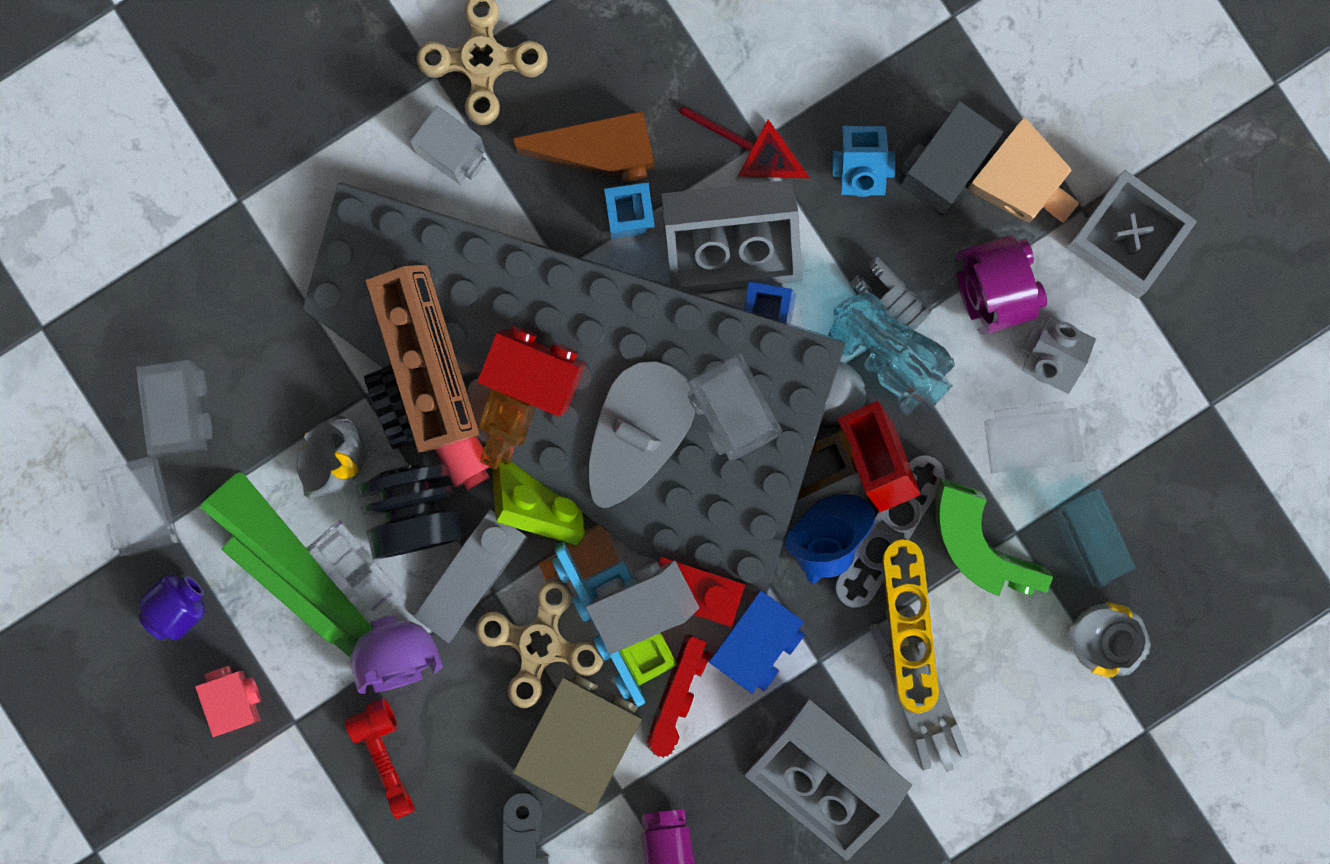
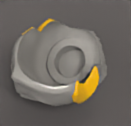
M334 416L320 422L314 428L304 433V438L308 444L299 449L297 454V472L303 485L304 496L307 498L324 496L346 489L361 473L366 459V449L358 428L349 419L343 416Z
M1106 602L1090 606L1079 615L1072 625L1067 627L1070 642L1079 662L1087 669H1090L1091 673L1108 678L1116 675H1130L1139 667L1141 661L1146 659V655L1150 654V635L1145 628L1140 614L1124 605Z

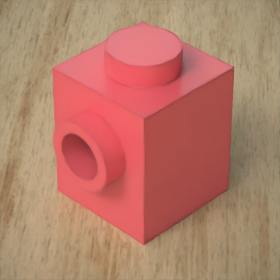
M226 666L204 674L206 683L195 686L212 737L261 721L255 703L261 702L258 687L253 677L246 678L244 671L232 673L230 666Z

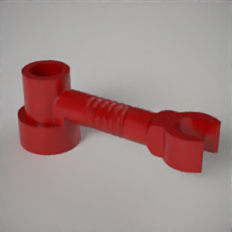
M383 697L367 704V710L345 719L344 724L354 744L364 741L369 755L372 756L373 764L377 768L376 771L379 772L378 775L385 789L390 810L397 820L416 810L410 795L403 783H401L396 770H394L395 767L389 758L390 756L382 740L383 736L398 730L395 715L389 703Z

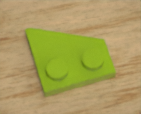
M498 454L492 467L496 522L578 545L585 534L582 510L572 500L560 497L505 456Z

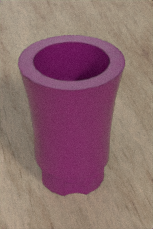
M684 809L642 815V824L645 831L641 833L644 864H696L690 827H685L686 817Z

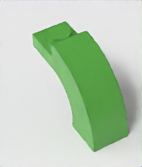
M939 478L935 496L936 523L943 544L959 570L978 587L997 596H1000L1005 580L1009 581L1008 587L1024 594L1033 595L1034 590L1048 593L1053 576L1047 567L1002 553L986 542L982 532L981 521L987 499L982 491Z

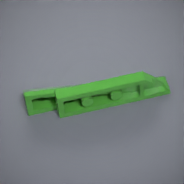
M242 472L234 474L200 506V508L233 535L221 550L330 644L336 645L351 659L353 647L362 635L372 630L371 625Z

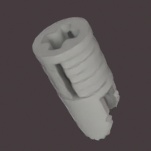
M876 255L869 262L870 268L890 291L882 296L867 279L860 275H857L850 284L905 339L927 319L932 311L928 307L926 308L923 302L917 299L914 293L905 287L906 284Z

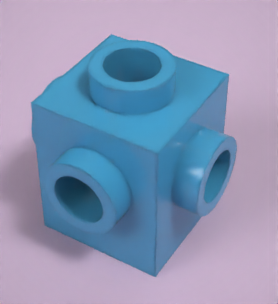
M842 126L841 151L832 152V177H840L841 195H855L858 197L885 195L886 179L895 177V151H888L886 126Z

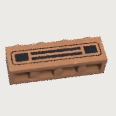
M428 265L403 266L367 279L366 284L418 453L442 448L479 436L480 434Z

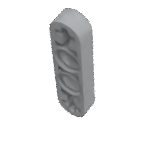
M928 455L919 456L909 462L912 471L915 466L923 468L926 464L933 467L931 475L936 479L933 485L925 483L919 490L920 496H925L922 505L915 498L906 501L912 506L914 514L909 524L905 526L894 524L890 520L889 509L881 513L880 511L877 512L875 523L870 533L856 549L853 563L836 580L835 594L843 605L851 608L867 605L875 596L884 581L882 563H874L868 559L866 555L867 543L873 538L885 539L889 545L901 539H910L936 496L939 478L945 479L943 466L936 458ZM899 548L898 554L891 558L892 565H894L903 548ZM858 558L867 568L879 571L880 574L876 580L868 574L862 584V587L867 590L864 597L855 596L853 600H850L846 597L848 589L843 584L846 579L855 580L862 569L853 566Z

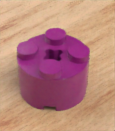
M1008 235L959 250L956 253L955 262L963 260L964 271L956 273L960 294L970 319L979 318L984 327L977 329L980 334L988 335L1035 320L1038 317L1039 309L1047 306L1045 289L1040 281L1035 282L1030 266L1034 263L1033 251L1026 239L1017 241L1013 236Z

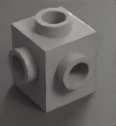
M1048 315L1040 330L1032 327L1022 346L1021 351L1028 355L1021 371L1033 376L1039 382L1047 383L1069 394L1088 363L1096 338L1078 330L1068 322H1062Z

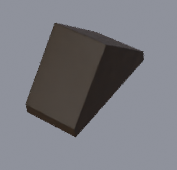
M843 430L814 443L797 500L858 473L851 455V446Z

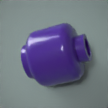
M164 575L139 600L141 612L138 615L139 621L145 630L156 639L179 640L204 616L205 606L201 599L204 596V591L189 576H185L182 579L176 575Z

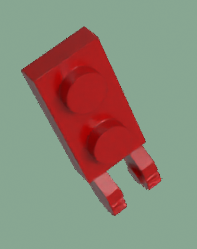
M690 634L684 636L676 657L678 665L671 670L649 730L650 735L647 736V747L657 757L661 756L664 758V756L669 757V754H673L674 746L678 744L680 738L675 727L678 717L686 718L694 698V693L689 692L694 675L702 676L709 659L710 652L704 650L707 642Z

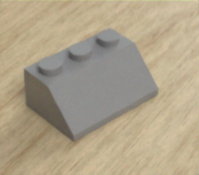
M793 180L661 193L670 284L672 287L695 293L748 287L749 282L770 285L802 281L799 214Z
M810 699L791 718L745 774L746 778L846 861L892 817L912 787L909 781Z

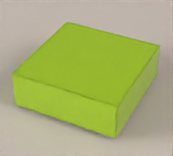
M662 633L620 650L638 686L678 665Z

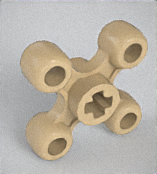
M468 0L465 4L464 13L471 27L469 40L457 48L446 47L440 42H427L418 50L416 61L420 71L430 78H439L453 71L465 74L471 81V91L465 102L466 115L473 123L484 126L491 124L499 116L500 104L493 90L496 78L507 71H515L525 77H537L546 69L548 57L544 47L536 41H525L511 48L498 44L493 37V29L500 14L497 2L495 0ZM482 6L490 9L485 17H477L474 14L476 9ZM478 52L484 56L490 52L491 64L486 67L480 63L474 67L473 65L476 64L473 57L474 54ZM433 54L440 55L442 58L437 65L432 66L426 63L429 56ZM535 54L538 56V60L532 65L525 64L523 62L525 55ZM485 101L490 104L489 110L485 113L475 111V106L479 102Z
M552 579L540 586L537 592L538 615L530 624L525 626L515 625L499 612L485 613L476 623L475 631L481 643L490 647L510 645L519 652L522 665L519 673L511 679L508 685V696L511 702L520 708L533 707L540 701L543 695L542 672L550 663L564 662L570 665L576 673L583 676L597 673L604 663L594 642L586 640L578 643L569 642L560 634L558 620L572 602L571 590L561 580ZM554 588L559 589L563 595L561 603L556 606L550 605L546 599L548 591ZM490 621H496L501 626V633L496 638H491L486 633V625ZM539 631L541 636L548 634L551 637L552 642L547 645L549 653L546 656L541 657L539 651L532 654L528 648V645L533 642L531 634ZM582 650L593 652L595 656L593 665L585 667L579 663L578 655ZM528 682L532 685V697L523 699L518 695L517 688L520 683Z

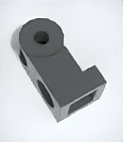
M517 793L509 798L504 805L503 864H550V856H537V825L542 819L543 807L540 800L531 793Z

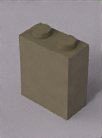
M575 673L572 681L566 677L562 678L513 774L592 815L632 740L642 717L635 714L638 708L637 705L616 694L611 701L596 694L599 685Z

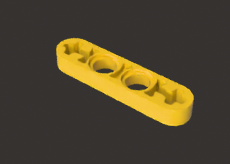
M901 539L893 542L886 548L882 558L897 698L904 710L920 714L929 711L935 706L938 700L939 688L924 557L922 550L916 543ZM899 548H905L906 555L914 556L915 563L910 564L907 568L908 580L918 577L919 586L904 584L893 588L892 579L900 581L901 570L899 565H892L890 560L898 554ZM911 592L919 598L920 610L915 616L904 617L896 610L895 600L900 593ZM916 636L923 641L925 654L919 661H908L902 656L900 644L906 637ZM927 665L929 675L920 673L919 679L922 688H929L930 696L923 699V706H916L915 700L907 699L905 695L906 690L913 688L912 674L903 677L902 668L917 669Z

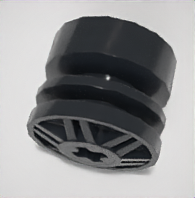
M414 464L381 472L369 481L356 485L359 497L379 494L380 501L361 507L362 514H383L385 523L366 531L373 560L417 552L464 539L458 511L436 509L435 502L453 494L451 486L435 489L431 487V482L449 477L446 464L436 466Z

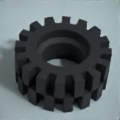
M392 365L364 375V381L373 407L392 449L394 450L414 442L415 440Z

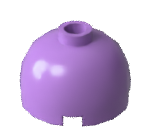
M395 615L372 621L370 623L372 630L359 638L353 647L351 656L352 675L357 691L360 694H365L367 685L373 686L374 693L383 692L422 680L420 671L430 666L433 674L443 668L438 648L432 636L421 625L414 622H397Z

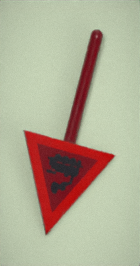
M685 106L679 108L681 115L750 151L737 177L810 179L769 119H767L754 144Z

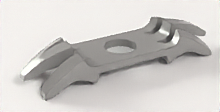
M913 609L905 612L907 617L916 615ZM885 610L886 617L888 620V612L887 610ZM877 623L869 626L896 690L892 652ZM913 636L916 646L911 647L906 637L900 644L902 656L908 661H919L925 654L923 641ZM927 665L917 669L902 668L903 677L912 674V677L915 678L919 677L920 673L929 675ZM937 675L939 695L935 706L929 711L920 714L910 713L904 709L903 711L908 721L923 770L932 768L925 738L922 735L928 732L946 772L954 770L945 734L941 727L948 726L961 757L969 753ZM915 703L916 706H923L922 703Z

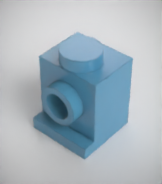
M648 183L604 189L611 239L646 235L647 228L655 227Z

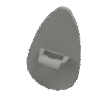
M659 361L638 362L622 371L612 384L601 410L589 461L591 496L597 506L609 508L626 500L640 490L674 453L691 428L696 412L695 392L686 376L674 366Z

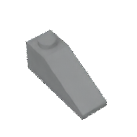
M490 509L414 615V618L447 643H450L528 537L517 528L497 523L495 512Z

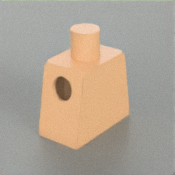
M1025 118L1020 121L968 187V190L973 194L1028 223L1035 218L1042 208L1064 223L1079 204L1077 200L1059 187L1072 171L1070 166Z

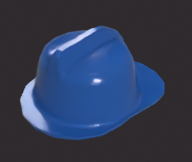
M850 494L829 496L813 505L785 536V548L791 556L796 558V562L802 571L806 573L807 580L810 583L815 584L821 578L839 576L849 569L854 561L857 547L870 533L875 523V512L870 503L859 496Z

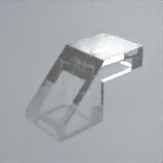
M338 520L306 548L347 599L370 623L385 617L407 598L402 589L373 560L367 548L341 520Z

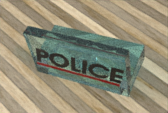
M1100 488L1057 507L1094 587L1107 585L1110 583L1109 581L1136 569Z

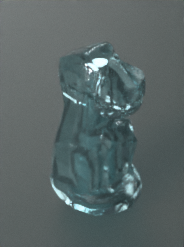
M870 293L857 294L844 299L833 310L835 319L828 336L846 341L842 354L844 356L854 354L861 345L870 351L871 354L864 363L865 368L870 372L877 373L879 383L897 395L896 408L905 416H909L920 403L930 411L953 387V384L945 377L954 368L955 362L946 348L896 321L889 315L877 296Z

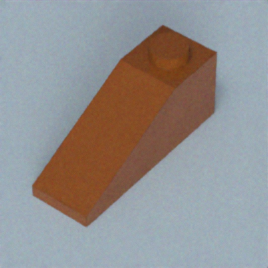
M643 111L514 138L517 154L609 178L621 176L622 182L644 179L647 177L646 171L654 169V159Z

